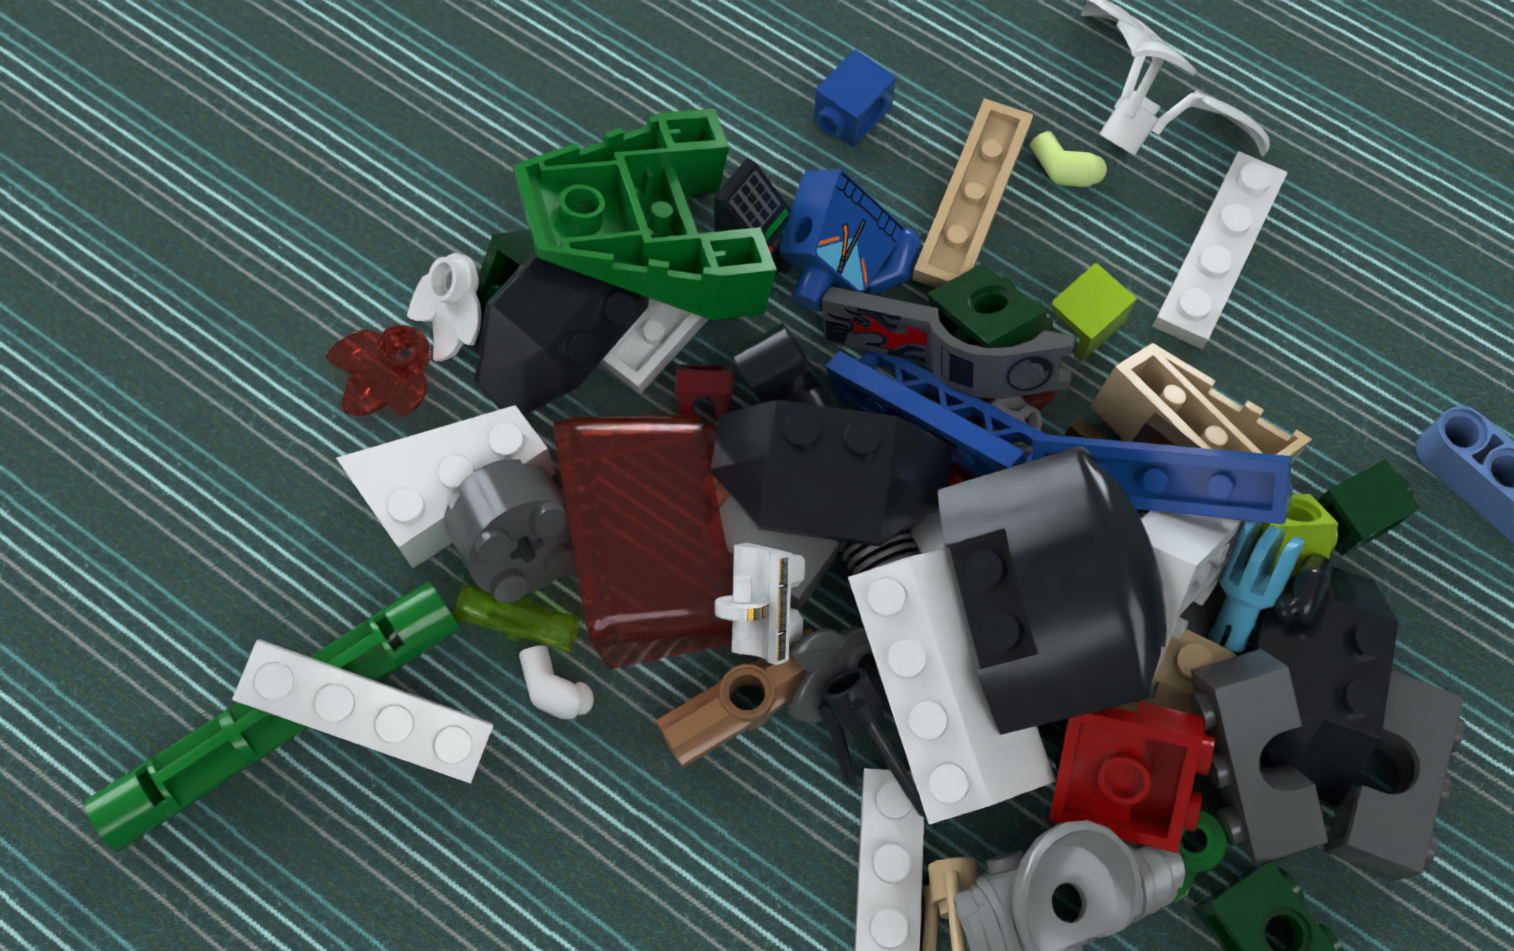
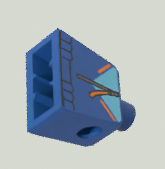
M842 169L805 171L779 245L780 256L801 273L791 294V299L798 305L811 311L821 310L822 298L830 286L863 293L906 229Z

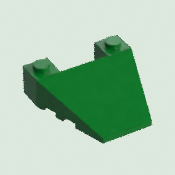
M715 109L663 112L649 117L647 126L625 133L620 127L604 133L603 141L580 149L574 143L513 165V175L537 258L709 320L765 314L777 271L761 227L708 233L697 232L685 196L713 194L720 190L729 150L728 142Z

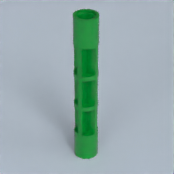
M427 580L368 618L356 628L313 654L310 658L379 682L461 628L431 582ZM237 703L158 755L151 757L84 801L86 814L103 841L113 850L121 851L309 727L251 706Z

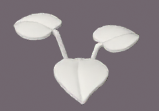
M1087 0L1081 16H1095L1118 22L1116 27L1123 34L1131 49L1132 56L1135 57L1122 95L1114 106L1116 109L1099 134L1135 156L1151 130L1160 135L1170 121L1187 108L1195 107L1221 114L1249 134L1255 141L1261 156H1265L1269 150L1270 141L1266 132L1259 124L1240 110L1198 91L1190 93L1160 118L1155 117L1160 106L1145 96L1164 60L1192 78L1197 73L1196 69L1176 50L1163 43V40L1147 25L1131 16L1118 5L1108 0ZM1151 56L1152 63L1137 91H1135L1134 88L1145 57Z

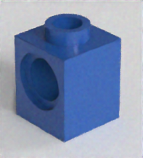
M855 49L816 88L814 120L827 135L833 138H840L854 148L892 108L896 77Z

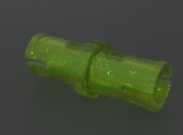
M472 585L464 586L455 609V620L458 622L464 621L504 633V639L517 643L523 638L562 649L563 652L567 653L573 648L580 625V616L574 614L572 616L533 605L530 597L523 596L513 603H500L494 598L493 594L474 588Z

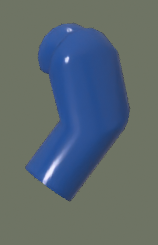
M911 228L905 229L904 234L864 291L866 294H880L912 278L922 249L921 240L915 230Z

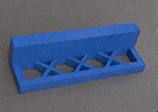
M838 351L825 366L838 400L858 411L898 416L954 446L952 464L976 478L1032 461V453L1026 459L1025 452L1010 443L1021 441L1032 447L1033 439L1038 434H1045L977 397H972L949 388L934 374L906 359L866 351L859 360H856ZM881 365L896 374V381L876 371V367ZM933 393L940 397L941 406L920 394ZM975 416L986 422L987 430L964 418ZM993 426L999 429V431H994Z
M1038 434L1033 439L1032 460L1082 445L1095 456L1091 460L1106 471L1114 481L1119 482L1134 507L1140 510L1285 524L1292 502L1293 484H1290L1292 456Z

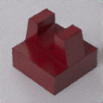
M679 364L676 369L675 393H677L681 419H693L695 401L703 397L709 398L715 404V420H719L720 414L728 413L734 390L735 366Z

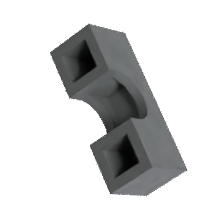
M1259 649L1191 670L1196 693L1189 696L1192 714L1205 716L1204 731L1207 736L1215 737L1208 776L1214 787L1220 790L1223 808L1217 809V819L1225 830L1229 845L1237 844L1257 865L1327 843L1328 838L1316 785L1291 764L1277 765L1266 769H1260L1259 766L1262 750L1269 740L1279 733L1302 726L1289 667L1263 649Z
M1391 671L1382 737L1376 748L1388 757L1395 773L1393 789L1390 794L1361 785L1348 791L1339 806L1336 807L1325 853L1395 880L1423 874V870L1431 865L1437 851L1438 838L1436 834L1432 833L1437 811L1444 807L1451 791L1452 780L1450 776L1446 775L1450 756L1459 747L1465 731V721L1459 718L1464 697Z

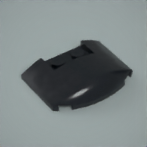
M1082 445L938 489L944 546L948 547L951 552L980 670H977V675L1000 735L1155 698L1159 682L1151 683L1161 655V646L1166 647L1167 624L1164 589L1158 561L1146 528L1129 496L1118 481H1114L1106 471L1091 460L1095 456Z

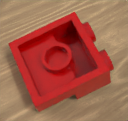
M1139 702L1138 712L1114 707L1069 718L1049 822L1061 824L1088 820L1110 828L1121 840L1178 853L1183 829L1195 832L1198 823L1202 794L1192 792L1195 774L1208 776L1214 751L1215 737L1204 735L1205 716Z

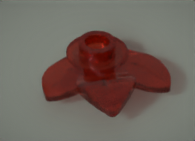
M395 325L387 328L382 334L370 330H359L341 339L325 355L332 365L351 374L342 399V410L347 415H371L381 411L389 404L390 408L397 415L404 418L418 408L426 395L428 386L423 370L430 361L431 347L426 336L414 327ZM401 350H413L412 354L407 358L395 359Z

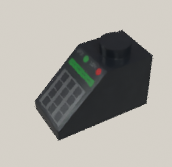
M747 157L714 195V232L761 227L777 269L776 275L779 272L786 274L793 267L780 256L779 245L791 209L758 164Z

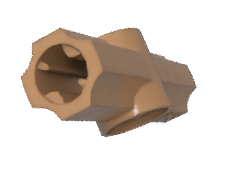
M809 628L804 631L803 638L811 634L813 630ZM800 641L789 646V662L774 665L768 663L764 658H759L751 664L736 666L724 675L721 682L655 721L666 744L682 769L744 731H752L762 727L772 714L792 702L797 689L807 673L806 670L799 666L791 654L792 648ZM742 686H753L763 694L764 700L755 709L741 710L730 700L733 692Z

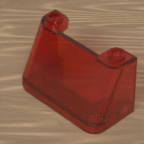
M700 414L575 417L554 422L555 443L586 626L595 651L609 669L732 643V620L722 619L715 615V600L723 596L733 595V572L713 475L710 470L717 433L714 423L704 425Z

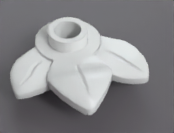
M453 253L447 257L438 258L432 264L429 274L421 278L409 306L408 318L415 321L432 322L434 361L442 362L450 359L458 353L463 343L471 346L474 345L481 328V305L476 295L479 278L474 262L470 257L463 254Z

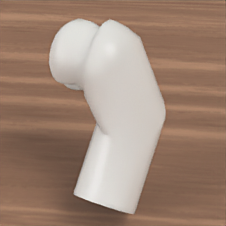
M534 646L519 653L529 697L536 708L560 719H574L577 715L587 714L591 710L594 703L591 688L583 682L574 684L567 679L554 675L547 646Z

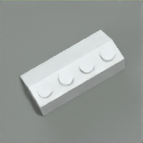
M949 548L906 557L848 577L928 824L988 807L1056 782L1037 727L1004 735L999 733L977 675V670H980Z

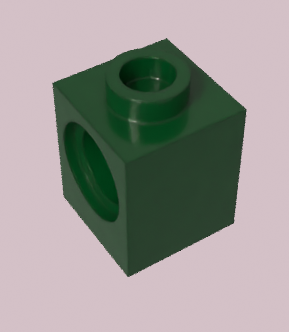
M1386 459L1328 489L1317 500L1339 523L1337 527L1338 539L1335 548L1341 556L1398 527L1421 508L1414 499L1413 491L1408 481L1402 475L1396 473Z

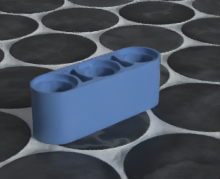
M1465 406L1452 407L1438 417L1417 439L1416 453L1418 459L1431 473L1514 544V441L1473 408ZM1447 435L1454 438V440L1458 443V446L1451 443V441L1447 438ZM1493 474L1501 479L1504 486L1495 480Z

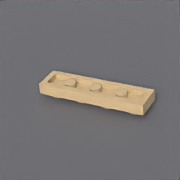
M985 98L983 99L915 265L912 280L937 288L975 267L1034 114Z

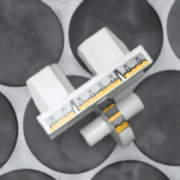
M751 543L734 545L733 595L723 596L715 600V615L722 619L732 620V652L758 656L774 665L789 662V646L803 639V618L797 609L790 608L791 588L799 586L805 577V559L801 555Z

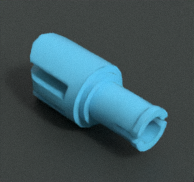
M1245 520L1219 580L1227 596L1208 636L1218 645L1221 643L1224 635L1229 636L1224 648L1230 651L1242 652L1246 649L1248 638L1261 609L1275 606V602L1283 593L1305 543V540L1294 536L1280 554L1270 577L1269 572L1285 535L1284 530L1274 525L1269 526L1263 533L1250 556L1247 566H1244L1262 526V522Z

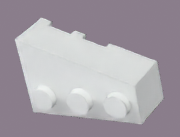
M516 405L336 458L413 569L453 543L445 528V512L448 504L452 510L455 502L461 495L457 488L474 471L499 460L520 459L521 463L525 466L537 468L536 464L544 467L551 476L556 474L548 448Z
M1150 511L1147 514L1144 512L1139 513L1158 561L1166 604V647L1161 646V655L1155 674L1163 664L1164 654L1171 636L1179 640L1187 629L1189 621L1180 618V615L1192 602L1202 606L1218 584L1245 520Z

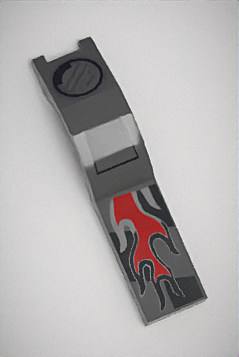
M832 286L828 288L822 298L825 342L928 364L933 374L949 388L972 397L1004 399L1064 390L1069 388L1072 381L1073 371L1061 369V356L1071 355L1075 346V336L1044 330L1033 340L1014 347L984 348L966 344L950 335L939 321L938 308Z

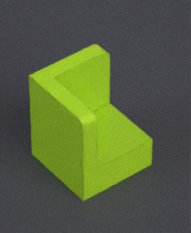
M1095 263L1053 300L1051 310L1081 336L1073 355L1082 362L1125 324L1137 298L1099 264Z

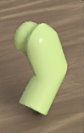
M1051 131L1041 133L1030 143L1031 150L1050 179L1057 185L1089 187L1093 184H1098L1106 176L1107 165L1100 156L1089 152L1064 151Z

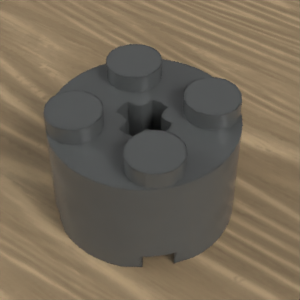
M520 459L499 460L471 473L457 488L461 495L455 502L452 510L448 504L444 516L446 531L472 579L482 590L493 594L494 598L500 603L516 602L525 594L542 589L557 578L571 575L579 568L582 561V555L579 550L582 544L583 529L577 514L544 467L536 464L537 468L525 466L521 463Z

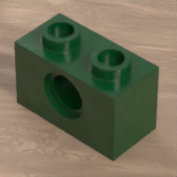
M983 263L927 293L930 307L938 308L939 321L947 332L966 344L984 348L1014 347L1033 340L1044 330L1051 331L1053 329L1052 318L1041 302L1029 299L1017 290L1009 278H1001Z
M1271 860L1250 868L1193 908L1223 951H1274L1267 943L1265 937V928L1269 920L1277 922L1284 929L1287 936L1285 951H1345L1336 935L1325 925L1317 924L1302 903L1305 899L1304 894L1296 880L1286 870L1282 868L1277 869Z

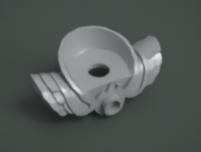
M1088 820L1065 822L1054 826L1037 837L1025 855L1020 850L987 860L986 864L989 872L977 877V885H971V889L956 894L954 896V904L966 934L970 951H1084L1083 945L1095 941L1096 938L1114 935L1129 925L1145 918L1147 915L1155 913L1161 907L1171 904L1178 893V888L1183 887L1185 866L1179 852L1174 853L1121 840L1110 828ZM1063 883L1074 886L1079 892L1082 901L1079 916L1069 923L1060 920L1052 907L1053 893Z

